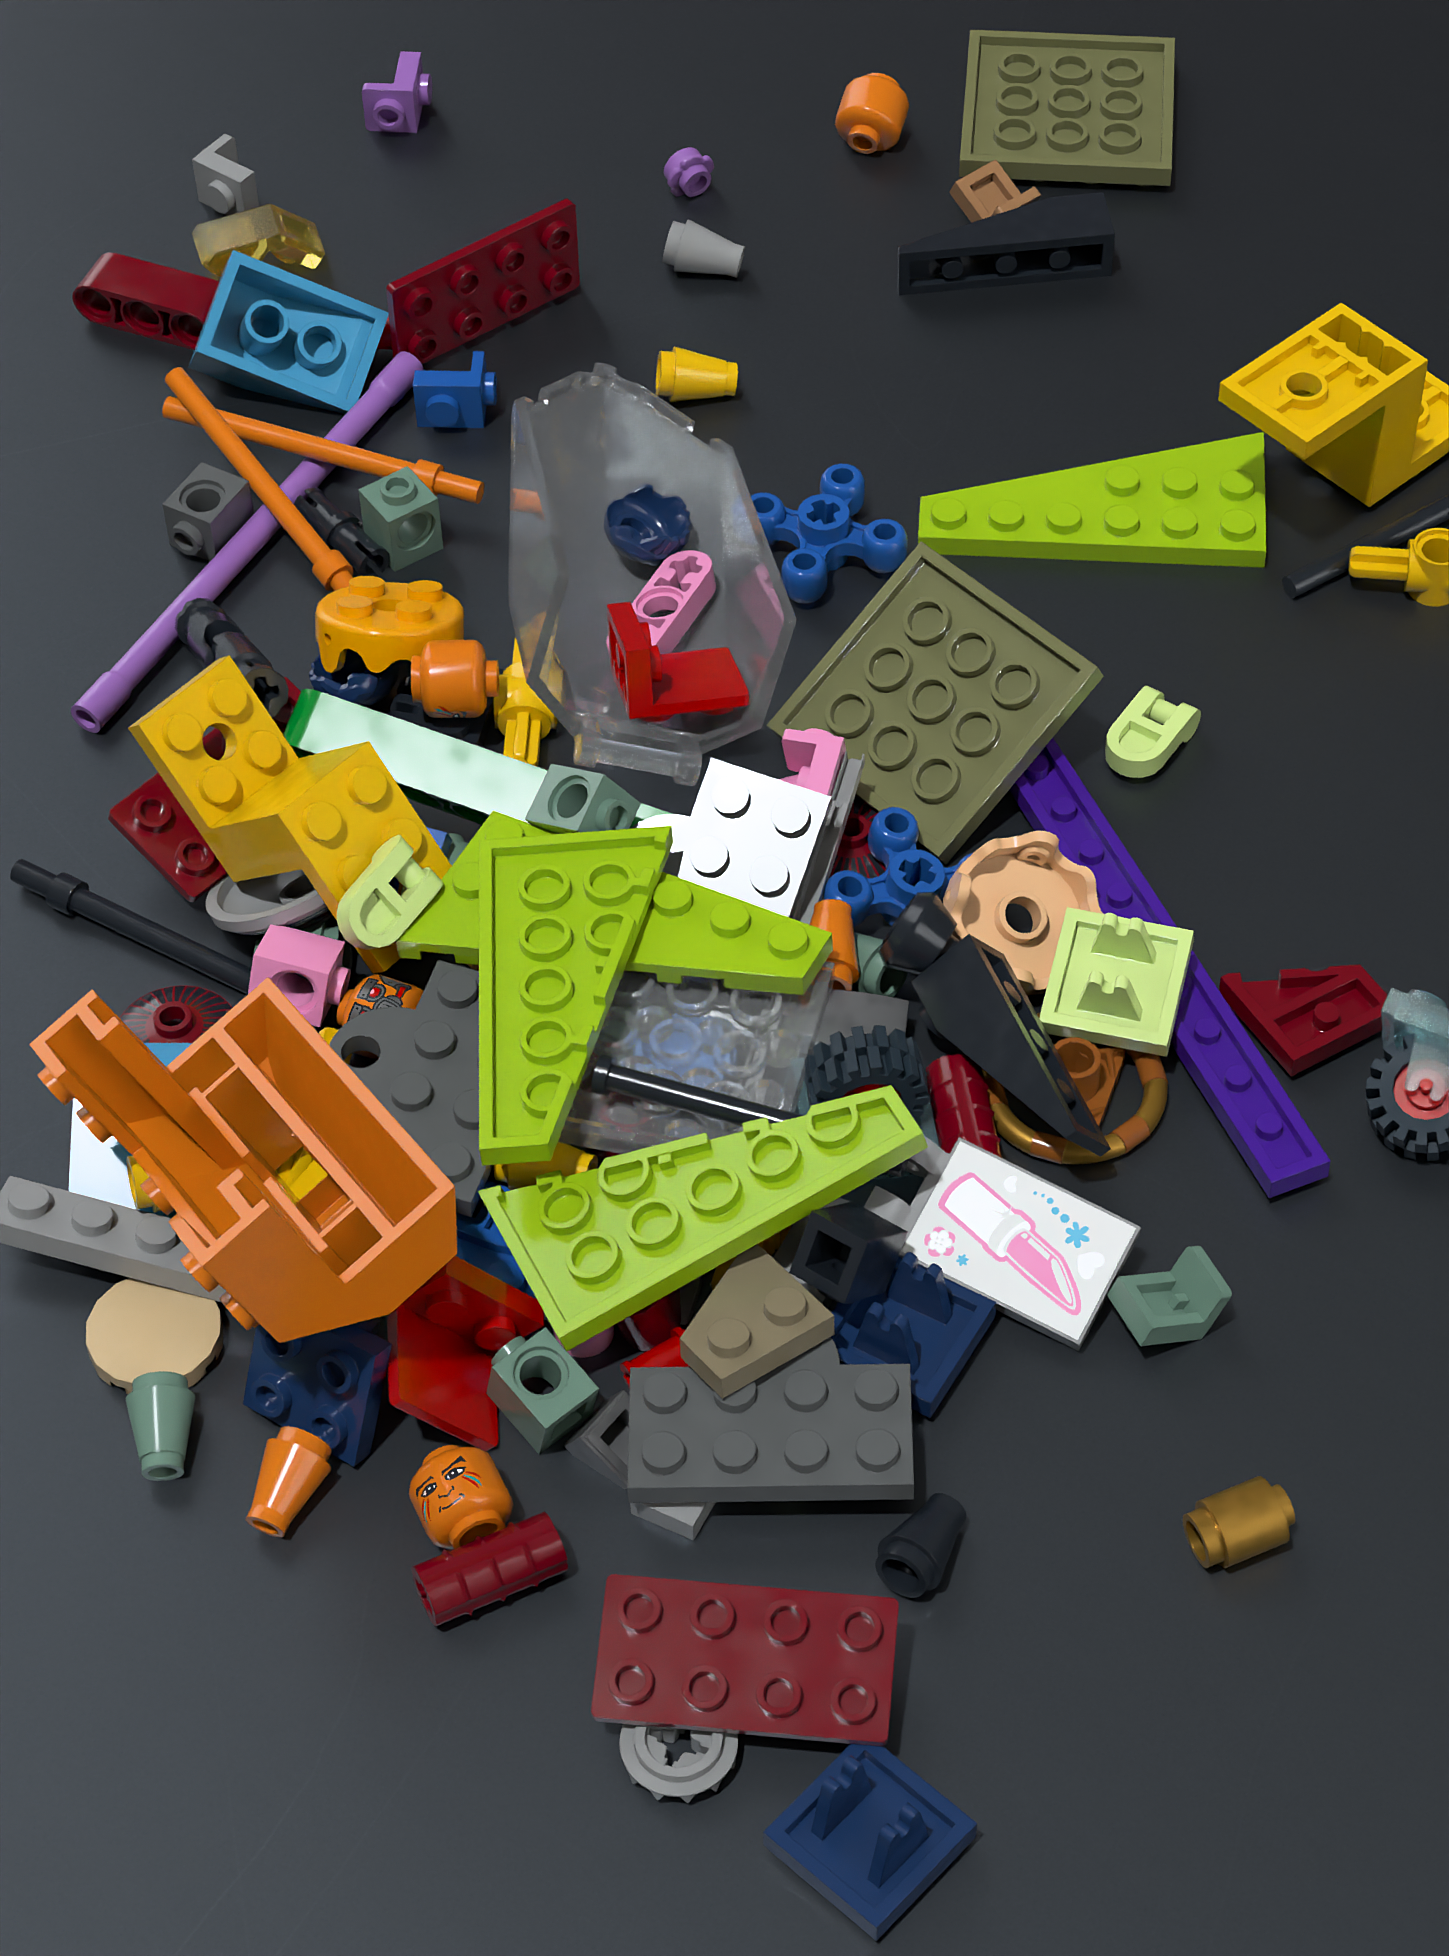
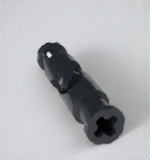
M196 598L184 605L182 611L177 614L175 619V630L179 639L183 643L188 644L190 652L205 669L217 659L230 655L270 716H276L288 700L289 688L285 678L273 670L270 661L250 641L237 624L226 615L225 611L220 606L214 604L212 600Z

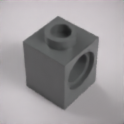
M203 462L193 470L162 504L170 546L177 548L187 555H195L207 561H211L254 514L249 480Z

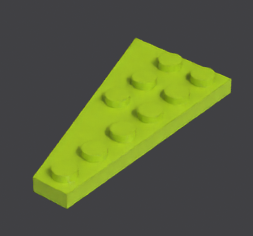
M1264 432L922 496L920 498L918 544L923 542L940 555L1264 568L1266 558Z
M493 810L441 879L443 881L441 889L399 939L396 940L399 958L421 960L423 952L454 954L456 963L479 965V840L552 835L556 833ZM662 872L624 970L657 973V982L682 984L684 976L720 979L725 988L804 995L833 951L832 933Z
M672 826L479 840V1152L482 1166L551 1161L652 900L654 889L658 884L672 848Z
M892 1085L811 1105L808 1113L804 1116L770 1124L768 1118L764 1117L742 1123L743 1131L709 1139L707 1133H702L604 1158L599 1168L564 1177L561 1170L537 1175V1184L506 1192L499 1185L479 1190L478 1193L566 1351H569L810 1215L811 1211L824 1207L928 1148L922 1130Z

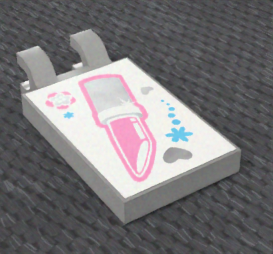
M925 1137L928 1148L910 1157L906 1167V1171L925 1178L911 1205L909 1206L894 1194L875 1186L864 1206L869 1211L908 1231L899 1257L903 1258L907 1252H911L917 1256L920 1267L928 1269L932 1263L939 1265L942 1268L944 1278L996 1301V1310L1079 1351L1107 1298V1293L1115 1283L1140 1235L1141 1227L960 1137L950 1154Z

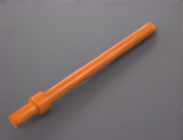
M181 367L172 369L166 375L165 383L242 478L249 480L251 489L312 562V573L327 591H336L349 587V580L354 578V569L339 550H331L185 370Z
M172 396L166 398L162 410L164 418L202 428L178 398ZM216 409L238 437L246 441L380 478L408 466L436 497L438 494L479 504L484 494V482L445 472L444 466L423 459H419L415 464Z

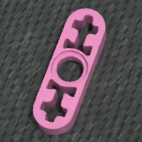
M695 550L672 554L662 562L633 601L632 607L638 621L648 622L652 646L657 645L660 654L671 653L715 593L716 582L710 557L703 552ZM660 611H675L663 617H649ZM608 636V637H607V640H606V644H607V649H608V653H609V636Z

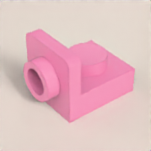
M816 728L804 731L785 729L781 742L787 768L791 771L799 772L796 786L832 796L846 751L844 737L834 736L825 730Z

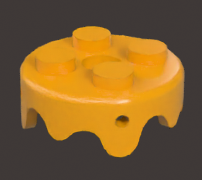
M375 576L354 577L349 580V587L327 594L317 604L315 636L316 642L319 645L322 665L327 672L340 671L344 666L347 650L351 649L362 657L369 671L379 673L395 661H411L412 655H421L422 649L428 641L464 640V608L459 600L443 591V585L439 582L419 580L411 583L385 582L383 579Z

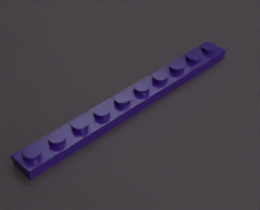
M1052 738L1009 789L1034 831H1047L1055 834L1059 839L1058 848L1060 852L1073 863L1086 866L1093 872L1096 879L1098 903L1102 913H1113L1117 917L1128 919L1140 918L1144 922L1177 927L1054 738ZM1192 950L1170 1044L1268 1198L1328 1177L1330 1159Z

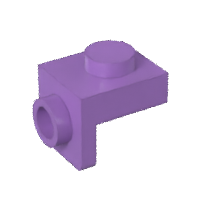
M400 51L393 84L365 83L363 85L362 101L367 130L417 133L423 105H430L432 100L431 74L423 73L421 52Z

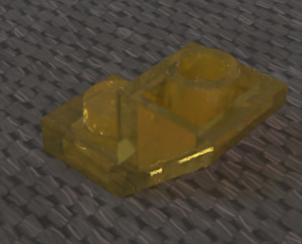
M272 204L198 224L192 232L201 264L211 273L220 277L233 250L260 261L270 251L276 258L285 263L293 264L297 262L314 270L325 255L314 222Z

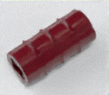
M966 1054L946 1055L934 1060L926 1067L925 1071L930 1099L928 1108L933 1113L936 1127L934 1135L938 1137L940 1148L950 1154L960 1137L1002 1158L999 1147L1001 1139L996 1134L993 1121L995 1112L990 1107L987 1094L989 1086L984 1081L982 1068Z
M545 1511L516 1524L509 1522L506 1528L487 1536H476L473 1542L451 1551L444 1549L441 1555L411 1567L417 1593L434 1626L441 1625L464 1614L471 1616L472 1612L497 1600L504 1602L507 1596L530 1586L537 1588L540 1582L566 1572L569 1569L563 1543L549 1515Z

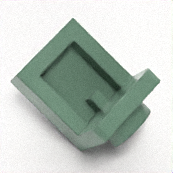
M1189 1246L1185 1248L1171 1271L1119 1276L1107 1293V1296L1139 1345L1147 1346L1202 1339L1230 1300L1232 1292L1201 1246Z

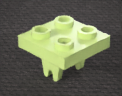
M1067 907L1039 1017L1046 1032L1067 1038L1079 1037L1093 1043L1167 1057L1194 943V931L1144 922L1140 918L1128 919L1117 917L1113 913L1101 914Z

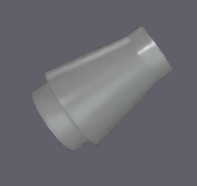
M689 219L686 224L673 221L667 237L662 262L674 266V272L719 274L737 278L745 246L735 244Z

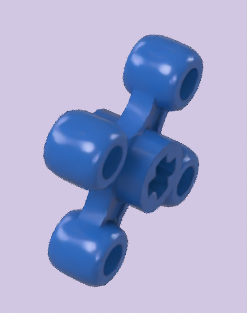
M840 463L827 468L821 476L820 494L803 500L798 510L784 507L783 502L776 495L764 492L749 496L741 507L740 527L744 538L750 544L757 547H768L783 540L792 543L798 548L786 556L781 570V584L785 595L797 603L807 604L820 599L827 588L828 571L836 570L843 566L849 556L859 557L864 560L865 565L872 571L885 574L896 571L906 560L907 534L904 527L897 521L878 519L868 525H861L850 518V516L859 512L865 498L864 477L859 469L850 464Z
M889 807L875 815L867 837L869 851L875 859L885 864L886 871L874 878H865L862 874L849 870L837 872L827 880L823 900L836 899L848 903L852 907L851 918L853 919V928L859 926L866 917L876 913H881L885 921L892 926L917 892H933L943 903L951 877L959 866L973 853L964 856L957 865L944 868L940 860L934 855L916 849L919 827L915 817L909 811L900 807Z

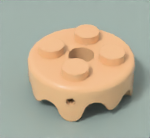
M1033 831L1019 836L996 838L988 841L959 866L951 877L943 898L944 906L957 922L952 935L962 940L970 934L1003 953L1027 996L1046 993L1067 907L1104 914L1099 907L1096 879L1093 872L1088 867L1077 865L1067 859L1058 848V837L1047 831ZM1008 904H1019L1029 911L1033 921L1030 933H1020L1011 928L1005 916Z

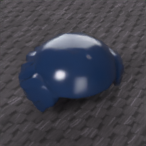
M644 484L631 490L624 498L611 502L604 515L603 529L609 543L622 557L651 566H660L667 557L681 552L688 543L692 523L690 522V511L686 510L687 505L683 502L682 498L677 495L662 496L654 491L652 485Z
M348 649L344 666L340 671L327 672L322 665L319 655L311 663L312 669L309 672V679L314 690L366 707L378 703L390 693L398 680L399 661L391 663L382 672L374 673L367 669L362 657L356 651Z

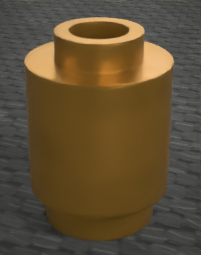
M1257 1476L1196 1502L1195 1510L1183 1515V1527L1188 1543L1199 1563L1205 1568L1215 1564L1227 1568L1283 1545L1289 1541V1526L1295 1523L1294 1509L1285 1490L1279 1484L1271 1486L1262 1476Z

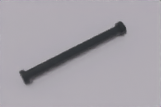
M604 1054L599 1057L592 1077L591 1092L594 1094L607 1096L610 1091L741 1127H743L742 1123L767 1117L770 1124L804 1116L617 1065L616 1057ZM909 1159L889 1169L888 1174L902 1177Z

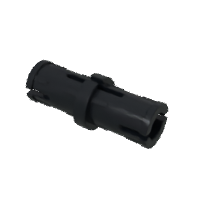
M312 487L304 491L316 503L314 507L301 495L296 498L294 502L296 508L331 550H339L357 571L358 575L378 577L376 572L367 565L368 561H371L382 573L385 571L390 560L389 552L384 547L379 546L363 531L362 523L359 522L360 520L353 513L341 511L319 488Z

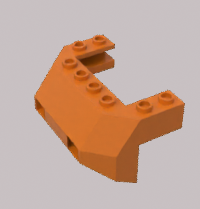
M269 977L167 1066L93 989L29 1044L46 1065L37 1074L44 1085L63 1105H67L75 1098L83 1106L76 1112V1115L101 1143H104L113 1136L135 1158L149 1176L140 1185L149 1198L167 1216L174 1210L177 1212L168 1222L189 1249V1252L180 1259L181 1263L209 1293L218 1285L226 1290L219 1297L220 1301L248 1331L260 1324L279 1343L389 1315L457 1254L455 1185ZM303 1147L328 1175L299 1200L275 1170Z

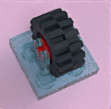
M1391 988L1381 1010L1384 1057L1382 1060L1374 1059L1370 1066L1371 1076L1366 1081L1368 1116L1371 1117V1127L1377 1136L1382 1134L1385 1146L1393 1152L1399 1146L1404 1149V1157L1416 1160L1417 1153H1427V1161L1439 1160V1152L1447 1150L1449 1153V1009L1446 1008L1447 1005L1442 999L1426 991L1412 989L1407 994Z
M874 1025L872 1033L864 1034L863 1026L851 1027L852 1036L846 1038L838 1031L829 1035L830 1046L820 1041L813 1047L814 1055L807 1054L804 1061L805 1065L791 1067V1083L797 1114L806 1115L811 1105L892 1085L924 1136L939 1146L921 1051L918 1049L917 1042L913 1037L906 1039L904 1031L895 1028L887 1036L885 1026ZM887 1170L886 1172L880 1174L879 1176L871 1180L893 1178L899 1176L888 1174ZM906 1170L903 1176L914 1175Z

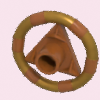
M1068 1037L1059 1040L1054 1046L1099 1128H1101L1123 1068L1126 1053L1135 1062L1144 1090L1141 1105L1134 1116L1104 1136L1111 1149L1100 1157L1066 1138L1034 1131L1022 1123L1009 1109L1003 1085L982 1068L984 1081L989 1086L987 1094L990 1107L995 1112L993 1121L996 1131L1013 1146L1030 1154V1156L1058 1164L1097 1163L1128 1153L1150 1136L1159 1123L1167 1102L1168 1080L1159 1055L1114 1046L1097 1048L1089 1040L1079 1037Z

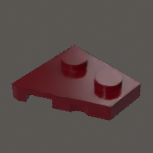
M1360 964L1329 966L1322 971H1312L1306 968L1279 970L1278 980L1242 982L1240 972L1228 973L1220 978L1219 991L1228 1005L1290 1076L1395 1024L1399 1007Z

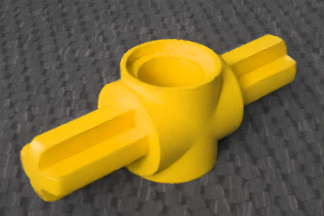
M1426 529L1419 533L1415 539L1408 540L1407 549L1355 546L1350 551L1349 574L1355 578L1404 581V591L1408 592L1418 603L1432 607L1449 604V529Z
M531 628L526 629L524 635H519L515 638L512 665L507 667L502 675H499V696L494 697L495 728L505 735L503 755L516 760L523 758L529 764L538 767L540 741L550 732V729L557 728L558 680L557 675H553L547 668L550 643L547 636L539 635L536 629Z

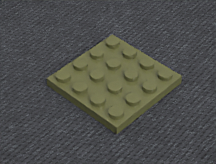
M970 30L959 177H965L996 159L1010 179L1031 180L1035 182L1068 181L1086 184L1114 183L1135 184L1138 186H1170L1172 172L1175 38Z
M920 542L769 721L767 726L781 740L785 729L804 731L816 728L825 730L834 736L844 737L848 759L861 760L862 755L864 754L865 765L855 796L877 812L889 807H900L909 811L918 822L919 837L917 844L946 865L1104 676L1092 662L926 544Z

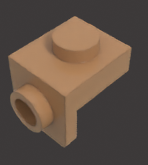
M996 159L956 181L949 192L970 222L1036 202L1041 197L1036 187H1032L1021 194Z

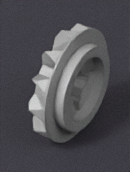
M623 1724L619 1742L620 1756L629 1773L632 1784L639 1783L650 1790L657 1801L665 1795L681 1797L685 1802L689 1803L695 1794L709 1788L716 1792L722 1778L730 1769L735 1768L738 1735L735 1733L690 1730L691 1749L697 1753L684 1752L678 1762L674 1761L672 1766H668L667 1746L662 1741L675 1743L679 1735L684 1734L686 1729Z

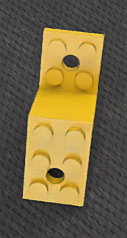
M1343 303L1327 311L1220 382L1218 397L1220 402L1286 447L1287 451L1368 507L1374 505L1449 452V385L1427 371L1428 359Z
M230 655L217 659L128 727L233 882L302 869L337 920L338 904L343 895L371 864L375 852L386 841L396 835H401L413 848L414 852L411 857L422 869L430 867L440 879L444 877L452 866L369 741L298 758ZM209 726L218 729L225 739L226 749L220 760L211 758L203 747V734ZM400 882L398 890L399 895H401V890L403 888V885ZM396 941L389 946L368 950L356 948L372 973L385 972L400 959Z

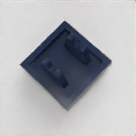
M907 1252L903 1258L898 1257L885 1293L860 1299L851 1304L837 1303L831 1312L834 1315L835 1335L831 1336L838 1350L840 1365L910 1364L911 1409L931 1418L993 1322L996 1315V1301L944 1278L942 1268L935 1263L930 1264L928 1269L920 1267L917 1256Z
M381 1317L279 1343L259 1324L255 1330L243 1405L282 1427L299 1428L319 1437L330 1446L332 1455L355 1467L371 1453L392 1346L391 1343L375 1335L379 1331Z
M850 1744L763 1831V1846L877 1941L974 1840L977 1823L883 1746Z

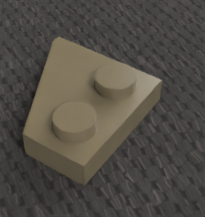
M756 1244L737 1255L680 1337L681 1358L723 1399L835 1335L834 1315L759 1244Z

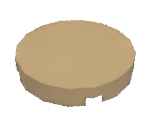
M128 1278L116 1283L97 1300L86 1322V1347L98 1376L110 1386L111 1381L116 1386L125 1388L126 1394L132 1392V1382L136 1377L158 1371L179 1373L187 1378L188 1387H191L207 1374L206 1367L212 1362L215 1355L217 1360L223 1348L222 1316L215 1300Z

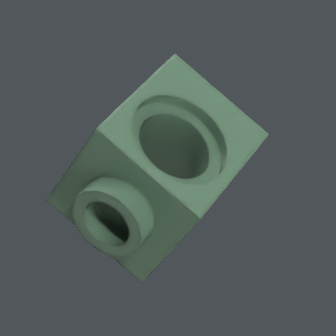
M408 466L358 489L364 532L379 546L384 547L389 552L390 560L388 565L394 572L443 549L438 498Z
M551 764L524 820L556 834L629 829L641 803L604 774Z
M546 1327L527 1341L523 1336L512 1339L492 1358L491 1364L493 1366L486 1394L538 1454H541L592 1415L599 1391L598 1386ZM531 1377L542 1378L553 1386L554 1391L544 1395L534 1394L528 1391L521 1382Z

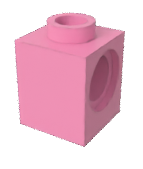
M270 924L253 955L248 994L269 977L311 1025L321 1027L331 1005L338 1006L341 998L348 990L351 970L341 967L345 942L282 925ZM297 974H300V975L306 977L308 980L301 978V977L298 976Z

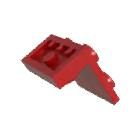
M631 602L607 604L610 670L629 719L639 718L646 722H662L672 718L674 714L698 711L705 715H723L731 712L734 707L748 706L750 704L748 688L729 648L721 647L660 654L658 646H652L648 622L638 621Z
M454 1256L396 1310L387 1315L388 1342L392 1344L388 1361L389 1401L391 1405L483 1451H488L497 1446V1405L486 1394L493 1366L491 1360L495 1353L512 1339L518 1336L525 1337L544 1326V1313L538 1300Z

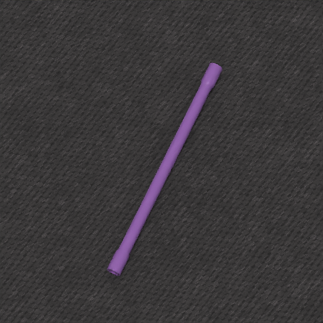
M401 351L371 382L366 393L324 438L355 446L390 407L395 406L413 387L415 370H424L421 362L409 352ZM306 457L279 487L293 504L299 495L306 500L308 496L304 491L312 487L317 488L337 465ZM264 503L112 669L103 673L72 706L71 715L79 726L92 733L99 732L129 699L131 691L179 640L175 630V619L177 614L182 611L184 605L196 598H208L213 602L281 528V524Z

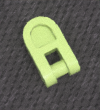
M1144 686L1112 724L1107 733L1105 747L1107 763L1111 769L1120 775L1130 778H1143L1155 774L1163 767L1182 742L1185 743L1191 739L1198 727L1201 711L1184 702L1176 706L1165 701L1162 692L1149 686Z
M401 835L390 838L375 852L371 864L346 891L338 904L336 918L339 931L345 940L356 948L368 950L391 945L399 939L443 885V881L430 867L422 869L411 857L414 852L413 848ZM393 877L403 885L401 895L389 884Z

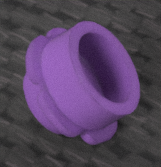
M692 147L683 148L674 153L664 167V176L668 180V186L671 187V193L676 197L683 194L694 197L703 193L711 183L710 173L714 169V163L708 155L702 156L697 149Z

